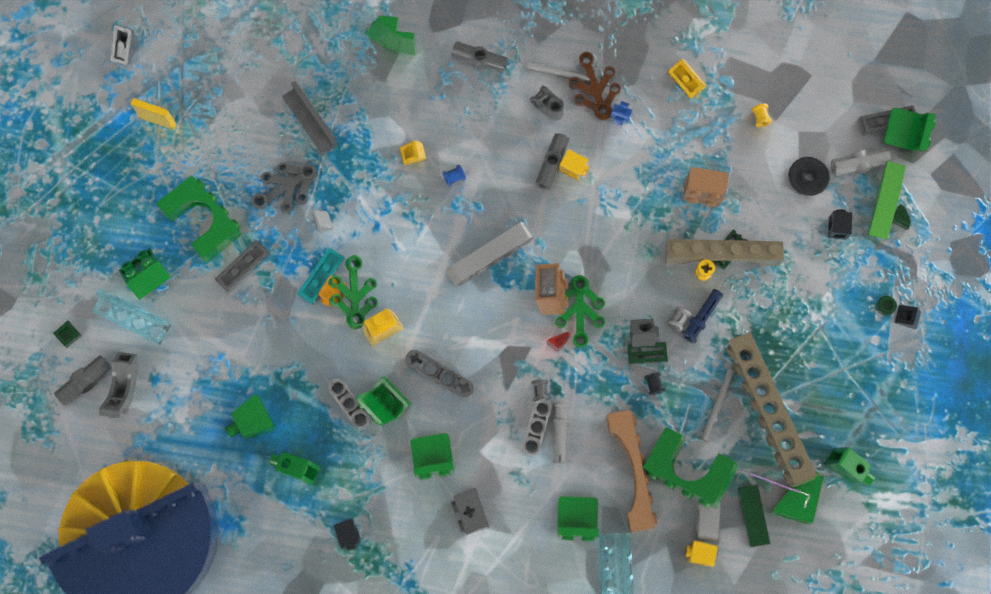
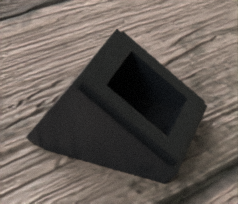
M899 305L894 323L911 329H917L921 311L918 307Z

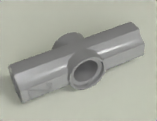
M886 148L870 152L861 150L850 156L832 159L831 170L835 176L853 172L855 174H862L870 171L872 168L885 166L886 161H890L891 155Z

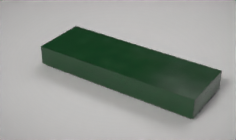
M758 484L737 488L749 547L770 544Z

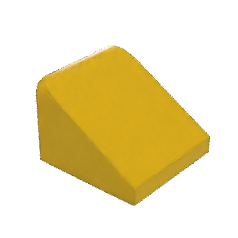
M414 140L400 147L405 165L426 159L421 142Z

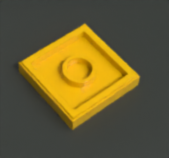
M136 98L132 99L131 106L141 119L172 130L175 129L177 124L167 109Z

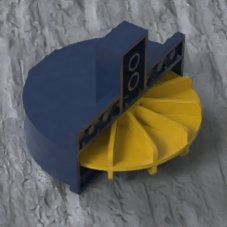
M126 461L102 468L91 475L71 494L57 531L59 532V548L38 558L41 565H49L56 582L66 594H191L204 579L215 556L218 542L216 510L206 484L195 482L188 484L176 472L152 462Z

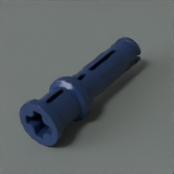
M717 289L712 290L697 315L689 320L690 324L686 330L681 332V336L685 340L696 343L697 336L701 330L706 328L705 322L724 296L722 292Z

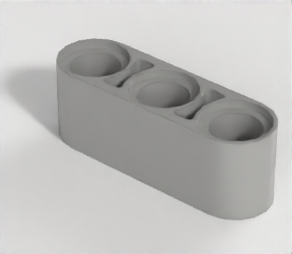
M332 380L329 384V391L357 429H367L371 423L367 412L359 407L355 399L356 397L343 380ZM336 385H343V390L340 393H334V387ZM348 400L355 402L351 409L345 408V403ZM358 416H365L366 421L364 424L359 425L356 423Z
M545 399L535 402L523 441L522 450L529 457L536 456L539 453L550 416L551 404ZM545 405L548 411L541 414L537 411V407ZM538 423L542 426V431L538 433L533 432L531 426ZM533 442L536 444L537 449L533 452L528 451L526 444Z
M698 503L697 540L718 541L720 503L716 509L711 506L708 509Z

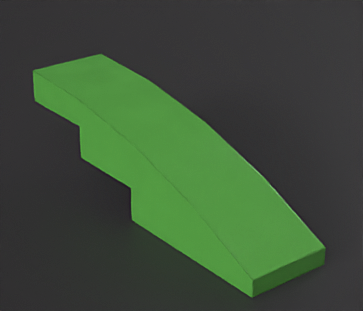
M886 161L876 194L877 199L872 212L873 217L868 235L888 239L902 187L905 165Z

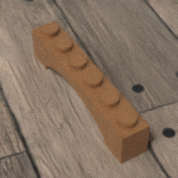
M631 410L607 414L606 421L609 435H614L623 446L630 460L634 475V500L630 512L626 513L629 533L654 529L655 524H657L656 513L651 510L650 504H653L651 492L647 491L646 485L649 484L647 472H643L642 465L645 464L644 455L639 453L638 446L641 445L640 436L635 434L634 426H637L636 417L631 415Z

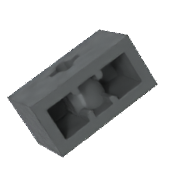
M476 488L453 496L455 501L451 502L454 512H459L461 520L458 521L461 533L466 532V535H470L489 528ZM470 507L471 510H475V512L472 513L473 517L469 518L468 515L464 516V513H466V508Z

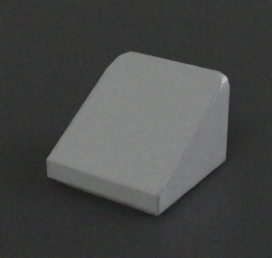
M312 210L317 229L320 233L333 229L328 212Z

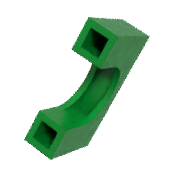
M191 175L156 204L171 222L193 207L202 206L212 211L213 222L211 227L191 244L203 260L208 263L242 235L239 231L241 226L235 219H229L227 216L229 212L223 205L219 207L216 204L218 199L211 191L207 193L204 190L206 185L201 179L198 178L196 180Z
M665 427L643 466L648 478L654 481L659 479L664 482L663 485L671 490L676 488L682 491L681 494L686 498L692 499L693 497L699 500L698 503L709 509L711 506L716 509L739 468L737 462L718 453L704 477L695 481L683 480L675 474L674 463L686 440L682 434Z

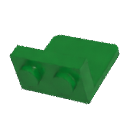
M896 107L892 108L883 140L884 143L915 152L927 151L931 144V132L936 125V114H920Z
M386 376L381 377L370 391L359 394L355 398L359 407L367 411L372 416V420L381 426L397 420L412 404Z
M447 433L411 439L410 445L415 478L427 480L431 479L433 475L445 477L450 476L451 472H455L450 439Z
M559 497L557 537H562L564 541H574V537L582 538V541L593 542L594 538H598L597 498Z

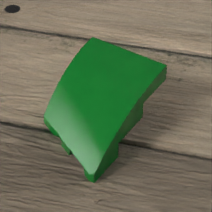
M380 15L376 18V21L372 22L370 28H366V35L378 44L397 52L416 55L415 33L399 31L398 17Z

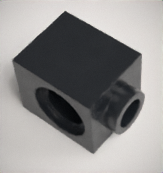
M837 209L829 216L828 238L847 240L852 234V213L844 209Z
M353 518L333 525L341 549L351 551L358 548L357 544L362 543Z

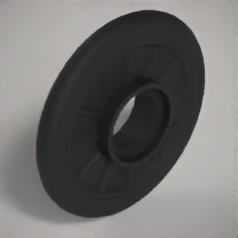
M802 157L796 160L791 165L788 174L791 186L798 193L807 196L823 192L828 186L830 179L826 165L814 157ZM811 172L814 179L807 180L804 177V173Z

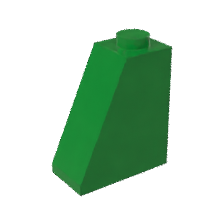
M815 471L817 476L814 480L793 488L810 495L805 508L804 504L808 495L787 489L772 507L770 514L807 525L813 524L824 477L819 476V472Z

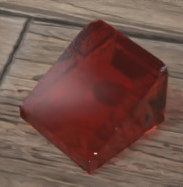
M565 332L549 338L546 344L556 352H559L569 340L570 333Z

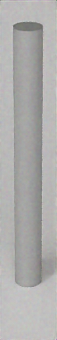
M530 61L527 64L528 69L567 78L577 77L581 81L589 82L587 74Z
M728 368L700 439L704 442L709 441L734 376L735 370Z

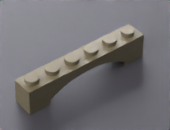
M668 239L665 245V264H685L708 259L710 261L749 262L760 264V266H779L784 260L783 241Z

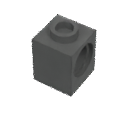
M654 319L630 320L632 347L655 346L656 338L659 337V328L655 326Z

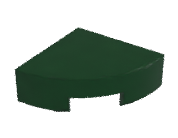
M900 204L895 211L893 223L908 230L911 219L907 209Z

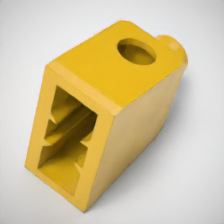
M389 308L365 320L363 324V332L371 346L404 329L395 312Z

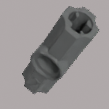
M458 41L454 44L451 53L452 58L471 63L475 68H486L502 74L505 72L508 63L507 57L489 52L483 46L474 47ZM480 55V56H483L484 58H483V59H477L476 57Z
M554 134L549 149L545 154L544 162L535 182V185L541 189H551L556 173L559 170L570 140L564 134ZM555 159L557 163L550 164L548 160Z
M99 355L85 368L76 370L70 376V380L54 392L55 397L64 406H67L81 393L84 394L90 391L96 385V381L112 369V367Z

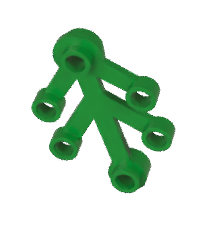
M352 255L345 262L346 268L349 270L350 290L338 275H334L328 281L330 287L337 288L351 303V309L343 302L339 294L331 296L329 302L333 307H338L346 315L347 325L351 329L357 330L363 327L365 315L378 305V300L371 296L365 300V305L359 310V302L369 291L377 287V282L375 279L369 278L358 291L357 270L362 267V260L359 256ZM333 279L337 280V285L334 284ZM334 297L338 299V303H335Z
M577 275L571 279V288L565 293L568 300L576 294V302L565 314L556 318L555 325L558 328H564L567 321L576 313V334L573 337V344L577 348H584L589 340L587 334L584 333V313L593 321V325L596 328L600 329L605 324V319L595 313L584 302V295L593 302V307L597 310H601L604 307L605 301L589 288V281L585 276ZM581 282L583 287L578 288L576 283ZM601 301L602 306H597L595 302ZM559 319H562L565 323L563 325H559L557 321ZM596 320H602L603 324L597 325ZM582 338L584 343H577V339Z

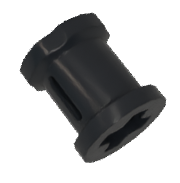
M660 372L644 376L650 391L648 392L649 396L665 392V388L662 387Z

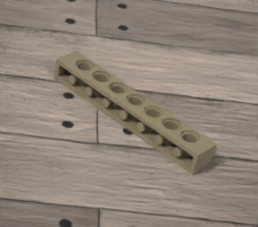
M751 332L729 340L726 352L729 358H733L735 362L734 369L738 376L741 375L743 380L742 387L745 393H749L751 397L750 404L754 411L757 410L759 415L758 422L761 428H765L768 434L766 436L767 442L770 447L773 446L776 452L774 454L778 465H782L784 469L783 477L786 483H790L791 487L794 488L814 480L817 476L815 469ZM747 354L750 359L743 360L740 355ZM754 371L758 377L752 378L748 375V372ZM761 388L765 390L766 394L759 395L756 389ZM770 406L774 409V412L767 413L764 407ZM772 425H781L782 431H775ZM781 442H788L791 449H783ZM796 460L799 463V467H791L789 461Z

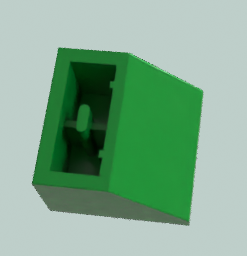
M150 248L139 252L136 258L125 262L119 269L126 285L139 300L171 278Z

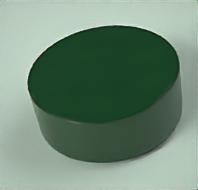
M883 296L876 303L877 311L884 316L891 315L897 308V303L891 296Z

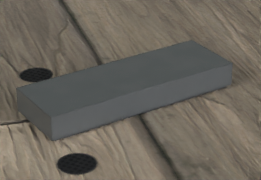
M914 105L900 108L916 112ZM891 110L860 116L859 121L864 136L886 131Z
M256 240L224 269L215 280L230 293L270 253Z

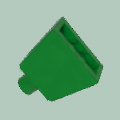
M257 394L253 395L231 413L235 422L225 427L230 437L241 433L246 440L277 429Z
M849 447L833 448L824 462L825 466L851 483L862 482L870 486L875 479L869 473L871 464Z
M282 452L281 456L273 454L269 462L271 466L276 467L275 471L312 486L320 469L319 466L311 461L286 452Z

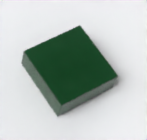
M68 320L53 333L66 348L82 336Z

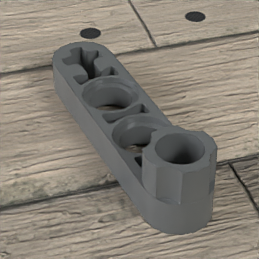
M411 350L407 353L405 362L409 368L418 371L460 397H468L473 393V384L468 379L418 350ZM417 355L419 362L410 363L411 359L409 356ZM423 358H425L427 361L423 364L421 370L418 367L421 365ZM432 363L436 366L437 370L434 374L426 372L425 367L427 364ZM445 373H450L453 376L451 384L443 382L442 377ZM457 378L460 379L459 384H468L469 392L461 393L462 389L458 386L455 389L452 388Z

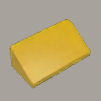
M680 59L668 71L691 99L707 88V85L684 59Z

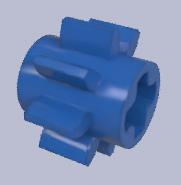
M621 101L620 105H614L611 117L615 118L614 123L622 126L623 122H629L632 114V109H629V103Z

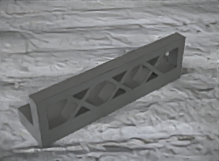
M293 81L291 83L293 89L282 97L323 156L338 146L336 138L297 82Z

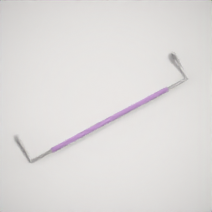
M747 472V473H749V474H751V475H753V476H756V477L761 478V479H763V480L769 481V482L774 483V484H776V485L785 487V488H787V489L796 491V492H798V493H802V494L808 495V498H807V500H806V502H805V504H804V508L806 507V503H807V501H808V499H809V497H810L809 494L803 493V492H801V491H799V490L790 488V487L785 486V485H782V484H780V483L771 481V480H769V479H766V478L761 477V476H759V475L753 474V473H751V472Z

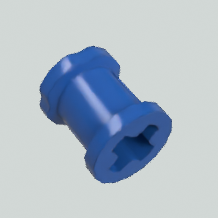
M457 165L456 168L450 171L442 172L448 187L459 180H466L460 165Z

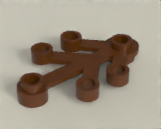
M583 52L579 57V63L585 68L591 86L581 82L577 77H572L569 80V87L573 90L579 89L595 97L596 103L585 99L583 94H577L574 102L577 106H585L593 110L597 119L607 120L611 117L612 113L611 103L621 90L619 84H611L610 92L605 101L603 100L602 93L609 80L614 77L615 69L611 66L606 67L604 75L598 84L592 67L594 56L590 52ZM589 59L590 62L588 64H585L583 60ZM611 70L613 74L608 75L606 71ZM577 81L578 84L576 86H573L571 82ZM617 87L618 91L614 92L612 88ZM577 98H582L583 102H577ZM605 109L606 113L601 114L600 110Z

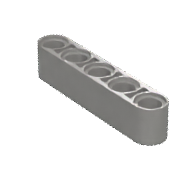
M521 222L454 263L446 272L455 286L460 287L529 244L534 239V236L525 223Z

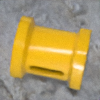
M759 104L752 108V113H755L757 121L755 123L756 127H765L772 123V119L769 118L767 111L768 104Z
M706 259L698 264L695 275L699 280L706 281L711 278L715 271L714 263ZM703 267L706 268V271H708L707 273H704V269H702Z

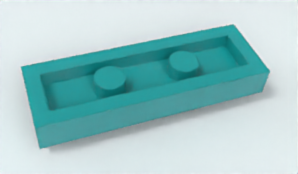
M329 247L297 295L314 305L319 299V292L330 275L334 276L346 258Z

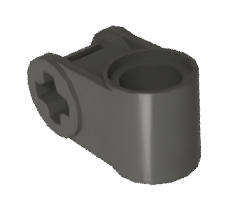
M544 85L540 87V91L534 97L532 96L529 99L535 108L541 110L552 120H559L564 115L563 101ZM558 107L560 110L553 111L552 108Z

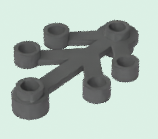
M285 162L279 163L277 166L278 172L281 175H286L287 173L296 174L297 176L292 179L264 172L261 175L264 184L276 183L281 185L265 195L262 193L255 194L252 197L253 206L258 210L265 209L269 201L286 192L280 209L282 213L290 214L292 212L291 202L295 187L301 182V190L297 194L296 199L299 204H306L308 202L307 193L310 182L314 181L318 176L317 168L312 164H305L300 168L287 165ZM282 166H285L286 170L281 171L280 168ZM308 171L312 172L310 176H306ZM266 176H270L268 181L264 180ZM301 196L306 197L303 201H300L299 198ZM263 200L264 203L262 205H258V201ZM284 206H289L288 210H283Z

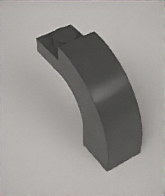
M118 352L111 361V387L107 398L99 408V416L119 418L121 414L127 413L133 399L137 380V354Z

